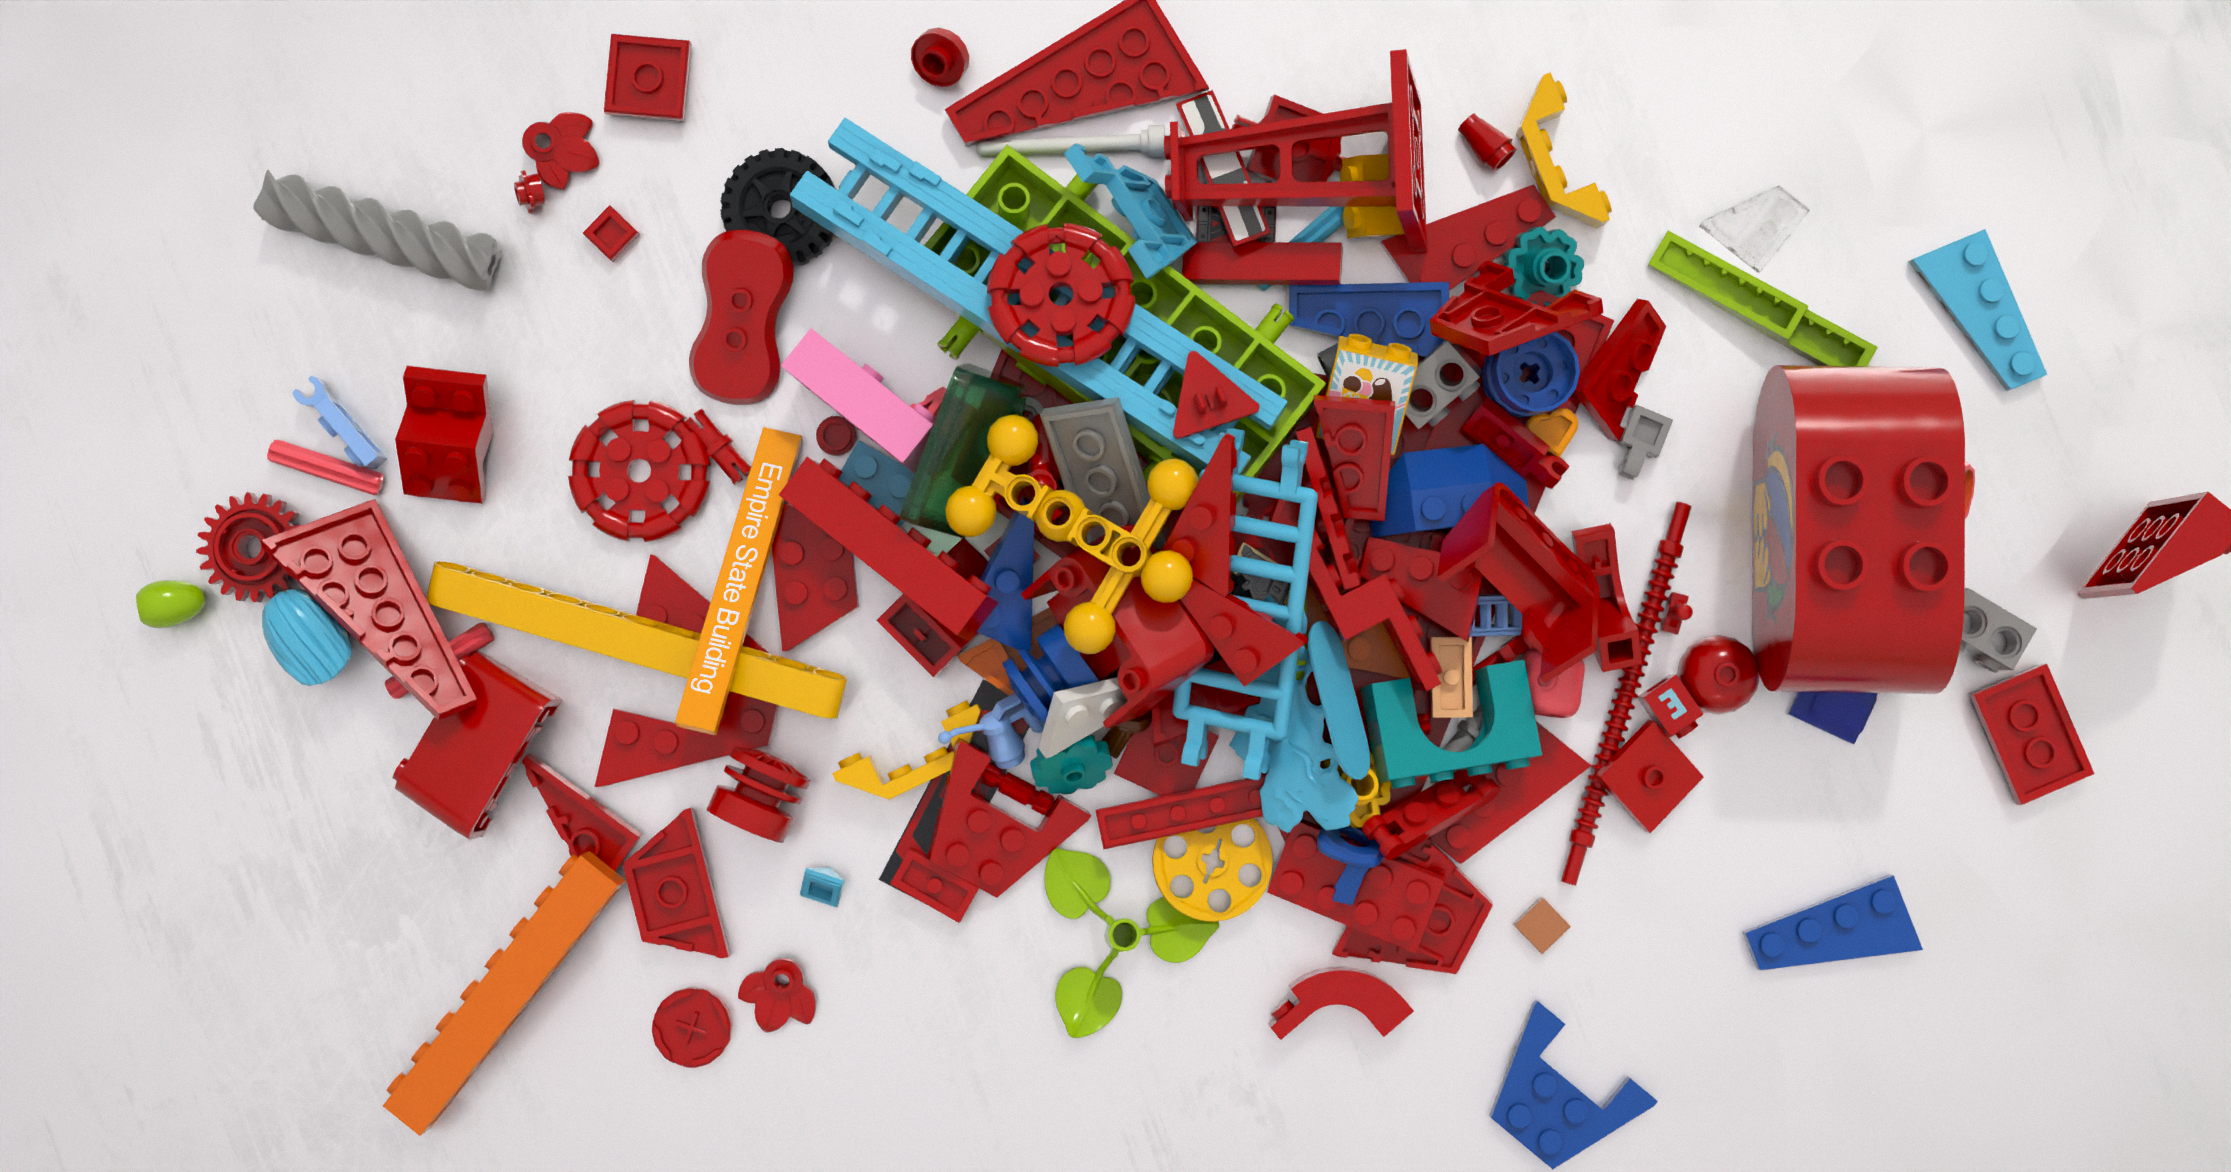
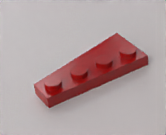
M1313 426L1299 429L1296 431L1298 438L1296 440L1309 442L1305 464L1310 478L1304 479L1305 487L1314 489L1318 494L1317 502L1322 516L1317 517L1316 521L1322 540L1329 539L1333 555L1328 556L1329 562L1335 567L1345 590L1360 586L1361 575Z

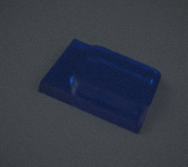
M1798 692L1788 715L1854 745L1867 723L1877 701L1878 693Z

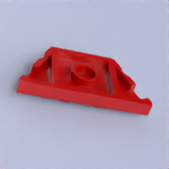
M784 503L772 544L782 651H790L814 634L830 626L836 620L857 609L859 602L854 554L796 508Z
M693 807L683 810L679 816L663 830H660L622 865L642 942L667 945L676 949L700 952L723 959L731 955Z

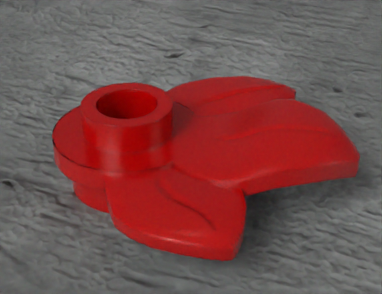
M564 112L558 114L550 123L536 122L525 130L522 137L523 149L528 157L535 160L537 174L545 184L563 190L567 184L569 172H586L598 167L599 159L595 149L583 138L592 126V120L589 117L580 113ZM546 135L550 140L549 147L545 149L539 148L535 143L536 136Z
M777 958L766 966L765 971L750 973L744 978L739 988L738 999L747 1003H755L754 1013L756 1022L766 1033L778 1030L787 1022L789 1016L801 1023L810 1024L816 1011L814 992L803 983L804 977L801 967L789 958ZM779 974L786 975L789 978V983L782 984L778 982L776 976Z

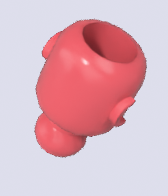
M1531 648L1526 650L1522 660L1525 661L1534 714L1557 718L1574 716L1579 710L1585 673L1584 661L1581 660L1547 683H1544L1540 679L1542 654L1537 649Z

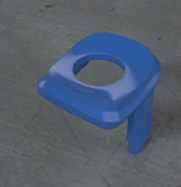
M1349 825L1348 827L1327 831L1321 827L1317 838L1319 851L1331 859L1347 864L1334 886L1336 889L1332 899L1334 902L1353 905L1366 872L1369 868L1380 865L1384 858L1379 851L1380 845L1375 840H1369L1362 832V827L1352 828ZM1340 832L1368 846L1357 847L1351 845L1340 836Z

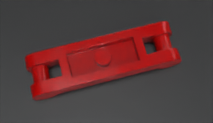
M1467 769L1459 770L1453 773L1454 779L1437 782L1381 816L1379 814L1372 816L1363 824L1361 830L1369 840H1375L1380 845L1379 851L1387 860H1392L1492 801L1498 795L1500 787L1491 778L1486 779L1483 774L1468 777ZM1470 784L1475 790L1468 794L1463 788ZM1394 829L1397 834L1392 835L1389 831Z

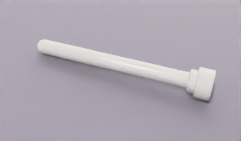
M1150 125L1148 130H1141V134L981 141L976 146V152L982 157L998 156L1008 144L1021 155L1065 153L1071 146L1077 143L1085 147V152L1141 150L1142 154L1149 153L1150 157H1165L1164 125Z

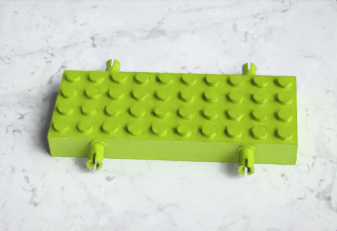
M1007 144L967 192V196L1023 232L1047 224L1048 228L1064 227L1063 223H1073L1088 227L1102 234V240L1110 247L1115 245L1123 254L1131 269L1134 282L1130 284L1131 295L1136 297L1135 303L1288 401L1284 413L1270 431L1249 417L1241 418L1234 428L1245 431L1242 451L1251 456L1241 475L1257 478L1315 405L1314 395H1322L1326 386V382L1274 344L1288 325L1294 321L1293 315L1286 310L1276 322L1282 314L1283 307L1279 304H1273L1272 309L1256 329H1253L1169 265L1152 278L1146 279L1128 251L1136 240L1084 202L1098 184L1082 182L1078 174H1076L1069 184L1064 187ZM943 222L924 246L940 256L957 230ZM970 239L953 265L974 277L991 252ZM1065 243L1049 244V248L1054 252L1060 251L1065 253ZM1090 253L1084 261L1094 269L1101 260L1093 253ZM1051 291L1049 298L1054 303L1059 295ZM951 310L959 319L942 340H939L937 346L945 354L949 351V357L957 360L960 357L959 355L976 334H983L1072 403L1092 401ZM1072 335L1065 336L1071 341H1073ZM1118 335L1111 343L1112 348L1098 358L1110 365L1127 339ZM1141 349L1124 375L1144 387L1161 361ZM1175 371L1158 397L1169 401L1178 409L1184 376ZM1127 423L1135 450L1149 462L1142 471L1146 485L1151 470L1158 463L1166 459L1175 458L1185 461ZM1191 465L1199 477L1201 470ZM1233 490L1236 493L1237 504L1245 492Z

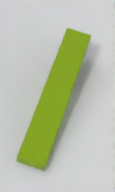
M1669 230L1648 263V267L1818 366H1868L1878 348L1808 310V305Z

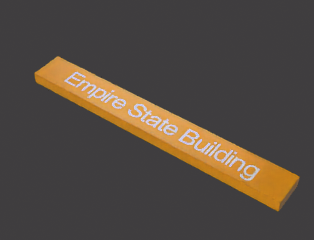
M766 427L762 429L676 716L675 724L677 727L711 735L717 734L785 500L779 496V493L793 476L803 442L802 435Z

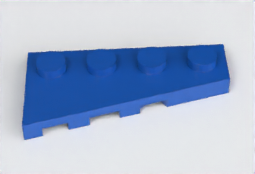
M1449 282L1289 285V312L1294 317V321L1289 325L1338 338L1339 336L1348 337L1349 334H1360L1372 339V343L1388 346L1389 343H1399L1412 349L1411 352L1417 353L1418 356L1427 357L1445 341V339L1431 334L1429 320L1449 300Z

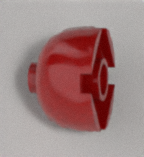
M1722 635L1705 637L1688 646L1680 658L1677 676L1701 711L1719 715L1735 712L1747 704L1757 691L1760 678L1758 662L1751 650L1737 639Z

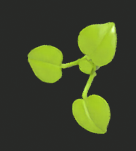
M1059 848L1052 850L1048 857L1044 874L1045 890L1051 906L1056 912L1068 919L1080 918L1089 908L1108 925L1104 937L1107 945L1111 948L1110 953L1098 967L1096 974L1087 967H1076L1066 972L1056 986V1007L1068 1035L1072 1038H1080L1093 1034L1108 1024L1118 1012L1122 1001L1121 986L1115 979L1102 976L1119 952L1134 949L1139 944L1141 936L1151 935L1150 947L1156 956L1166 962H1184L1200 952L1208 939L1219 928V922H1207L1190 918L1172 907L1164 897L1154 901L1147 909L1146 917L1150 927L1140 929L1130 919L1114 920L1112 916L1106 914L1095 904L1102 901L1110 890V874L1105 864L1088 853Z

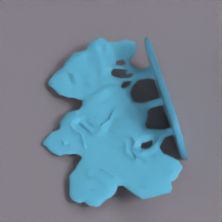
M1270 595L1261 600L1278 604ZM1305 611L1303 612L1302 634H1305L1307 631L1308 619ZM1273 620L1274 623L1285 628V622ZM1318 621L1311 626L1308 633V651L1304 645L1299 648V660H1305L1306 664L1297 665L1296 674L1297 671H1304L1305 674L1300 681L1296 680L1295 676L1288 735L1284 740H1269L1268 773L1263 786L1259 790L1265 821L1272 826L1277 825L1282 831L1287 833L1291 832L1292 828L1300 823L1304 811H1308L1326 831L1348 827L1351 822L1349 814L1355 810V805L1359 798L1355 789L1340 777L1337 767L1340 765L1346 775L1357 780H1362L1367 776L1370 768L1369 744L1345 652L1335 629L1326 621ZM1281 662L1256 679L1278 684ZM1312 671L1322 703L1319 706L1309 701L1305 690L1307 678ZM1261 697L1259 704L1248 706L1244 716L1273 722L1276 700ZM1324 718L1326 719L1332 744L1325 743L1322 737ZM1237 731L1229 746L1245 761L1248 754L1250 734ZM1330 758V766L1325 769L1321 768V761Z

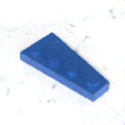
M1890 874L1742 932L1758 970L1923 950L1895 877Z

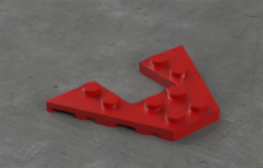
M650 554L636 615L701 634L711 602L662 562L659 557ZM746 633L743 646L769 653L761 644ZM729 691L716 735L677 727L674 722L613 709L594 787H603L731 755L734 746L749 750L768 746L771 742L779 705Z

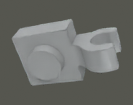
M1634 406L1619 442L1630 447L1618 472L1619 475L1633 480L1634 477H1638L1646 455L1654 458L1659 456L1673 419L1642 406Z

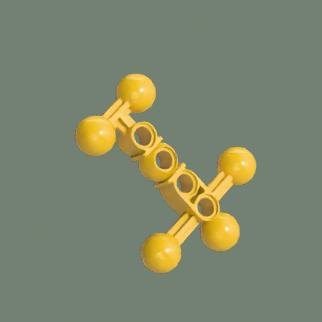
M1019 415L1003 416L996 420L989 428L987 448L990 455L972 486L959 488L948 498L945 512L950 528L957 534L965 537H975L987 532L995 521L996 503L993 497L995 493H998L1005 497L1007 504L1011 508L1035 522L1040 532L1048 539L1057 542L1069 541L1075 546L1079 545L1090 555L1111 566L1091 602H1083L1073 607L1067 614L1064 622V636L1068 644L1074 650L1084 654H1096L1106 649L1112 642L1115 634V620L1112 613L1133 577L1141 576V584L1145 593L1153 600L1168 603L1183 598L1190 590L1193 581L1192 568L1188 560L1180 553L1171 550L1159 551L1152 555L1150 548L1172 510L1184 508L1199 482L1195 469L1188 462L1177 458L1166 459L1158 463L1151 470L1147 480L1148 493L1151 499L1132 532L1129 533L1107 519L1095 515L1085 507L1082 499L1075 493L1067 490L1054 491L1047 485H1041L1031 476L1025 474L1016 476L1009 472L1011 466L1021 465L1035 454L1038 445V434L1034 425L1027 418ZM1026 486H1033L1035 489L1033 501L1027 505H1019L1017 496L1020 490ZM1061 506H1068L1070 509L1069 520L1063 525H1054L1052 522L1053 512ZM1095 526L1104 527L1106 535L1102 543L1097 546H1090L1087 542L1088 532ZM1131 546L1139 547L1141 557L1137 564L1124 566L1122 562L1123 552Z

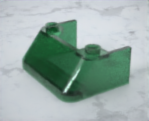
M965 363L955 368L904 501L899 519L927 529L966 538L957 534L950 528L947 522L945 508L948 498L957 489L964 486H972L990 455L987 448V435L990 426L996 420L1006 415L1021 416L1027 401L1026 398L1021 397V394L1025 393L1027 385L971 363Z

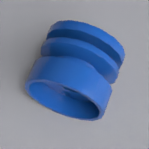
M1553 332L1490 356L1486 355L1482 366L1481 381L1485 395L1511 416L1517 418L1531 417L1551 411L1567 402L1577 387L1580 375L1578 355L1566 338L1558 332ZM1528 368L1531 373L1527 376L1528 381L1523 383L1519 377L1523 373L1522 369Z
M1058 623L1036 638L1043 653V656L1039 659H1036L1025 648L1018 651L1028 666L1021 671L1011 657L1002 662L1006 669L1010 686L1030 714L1044 724L1054 692L1099 682L1079 652L1068 644L1064 631Z

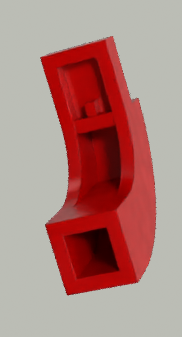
M1609 523L1571 531L1574 554L1593 573L1600 588L1597 649L1594 655L1602 672L1641 665L1639 631L1628 610L1621 585L1614 528Z
M1327 967L1309 972L1290 983L1288 986L1297 999L1294 1002L1286 999L1270 1013L1274 1019L1268 1024L1281 1040L1316 1010L1329 1005H1346L1364 1014L1380 1034L1385 1037L1412 1014L1414 1010L1391 985L1372 973L1351 967Z

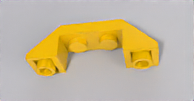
M1551 72L1544 74L1537 83L1516 136L1539 193L1552 210L1594 228L1604 226L1610 220L1608 213L1612 212L1607 194L1604 190L1599 191L1596 183L1565 194L1564 188L1567 187L1565 174L1560 165L1554 166L1549 154L1553 148L1547 131L1545 129L1540 130L1538 127L1539 124L1559 117L1565 110L1564 103H1567V96L1562 83L1559 80L1554 81Z
M966 700L946 710L949 718L941 721L947 732L954 728L978 724L982 710L979 704L970 707ZM974 732L952 737L950 742L953 748L958 738L971 744ZM944 746L924 756L927 764L913 771L910 765L907 764L888 773L891 781L886 784L872 755L862 759L860 752L839 761L838 764L841 769L832 773L837 782L889 800L950 771L955 753L953 751L948 753Z

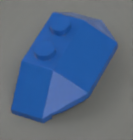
M1484 444L1403 453L1389 470L1385 521L1369 520L1371 537L1377 538L1452 529L1478 497L1497 482L1505 484L1529 508L1526 480Z

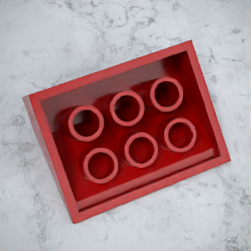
M2208 491L2149 502L2077 592V595L2082 599L2138 594L2215 559L2222 554H2229L2231 552V509Z

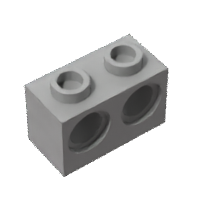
M1445 340L1418 363L1405 414L1418 429L1427 422L1431 427L1435 426L1450 412L1446 406L1457 396L1464 401L1481 386L1476 380L1480 378L1483 372L1482 369L1461 345ZM1447 363L1458 364L1463 370V379L1456 382L1446 379L1442 371L1443 365ZM1417 389L1429 391L1433 397V404L1429 407L1416 405L1412 398L1413 391Z
M1965 588L1964 612H1967L1972 617L1973 626L1968 633L1962 632L1959 652L1962 653L1964 649L1978 656L1975 660L1977 664L1994 673H1997L1999 669L2014 670L2037 628L1975 591ZM1998 632L2002 633L2007 639V647L2001 654L1993 646L1994 636Z

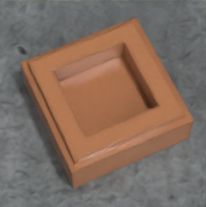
M1540 897L1513 924L1541 954L1571 927L1543 897Z

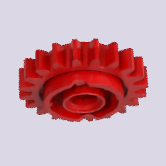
M246 492L244 504L238 497L230 496V510L223 505L217 504L215 509L219 519L205 517L204 521L211 527V531L199 532L197 535L208 542L207 546L196 549V553L208 555L209 557L207 561L199 566L201 570H214V573L208 580L209 584L216 585L224 582L221 587V594L230 595L236 589L235 598L237 601L245 602L250 593L252 601L257 603L262 602L264 592L272 599L278 593L277 586L284 590L293 589L291 582L288 580L290 575L262 547L260 553L256 557L251 558L247 553V544L254 537H257L261 543V540L301 526L293 525L299 516L298 511L292 510L284 514L287 502L278 500L272 505V495L264 493L259 498V501H257L255 493Z

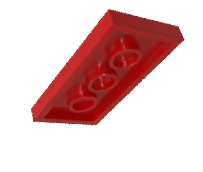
M1303 819L1295 825L1288 835L1267 893L1416 954L1446 877L1397 857L1392 860H1387L1384 857L1380 865L1369 868L1366 872L1353 905L1334 902L1332 900L1336 891L1334 886L1347 864L1331 859L1319 851L1317 838L1321 826ZM1340 835L1347 843L1357 847L1368 846L1353 839H1350L1348 837H1345L1343 835Z

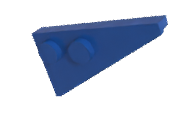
M1022 497L1019 505H1027L1031 502ZM1014 511L980 579L992 587L988 594L999 603L977 632L1014 649L1020 650L1025 648L1030 652L1032 599L1024 600L1021 593L1033 583L1034 522L1027 516Z

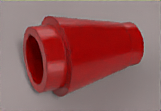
M1475 113L1470 115L1458 128V131L1463 135V138L1483 167L1489 166L1494 172L1502 168L1517 150L1511 144L1512 138L1482 118H1479Z

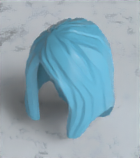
M291 589L287 590V592L280 591L264 606L262 611L263 635L275 659L290 676L302 685L312 686L323 684L342 672L352 657V647L347 630L306 590Z

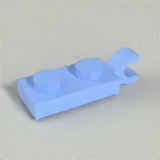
M314 376L308 378L315 387L314 395L309 398L300 390L295 389L293 391L294 398L300 404L315 407L322 415L318 421L331 436L335 437L338 434L348 445L344 448V452L358 467L364 464L366 467L377 469L387 460V457L343 406L328 393L326 385L321 379Z

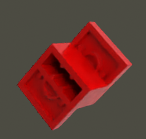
M406 366L403 382L407 407L395 438L403 494L482 504L486 494L483 462L493 434L487 375Z

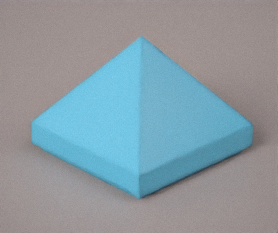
M831 867L806 868L800 895L833 907H838L844 880Z

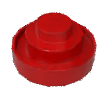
M938 27L928 29L915 40L911 48V61L915 71L923 80L934 86L947 87L958 82L966 73L969 67V53L966 45L958 35L950 30Z

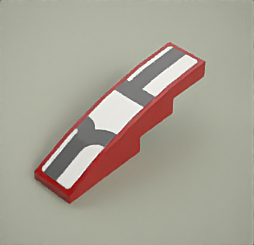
M1213 90L1176 103L1187 136L1230 129ZM1239 151L1204 156L1198 162L1202 176L1207 184L1252 183ZM1216 206L1233 248L1271 234L1261 206Z

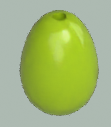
M163 580L150 583L141 588L136 594L140 621L153 628H169L184 623L203 609L205 606L204 593L198 586L184 581Z

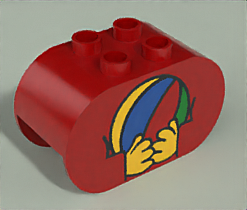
M1773 366L1767 373L1760 391L1753 434L1752 636L1754 654L1758 662V672L1764 686L1772 692L1938 694L1942 692L1950 682L1957 663L1964 623L1965 432L1960 398L1952 376L1946 369L1941 367Z

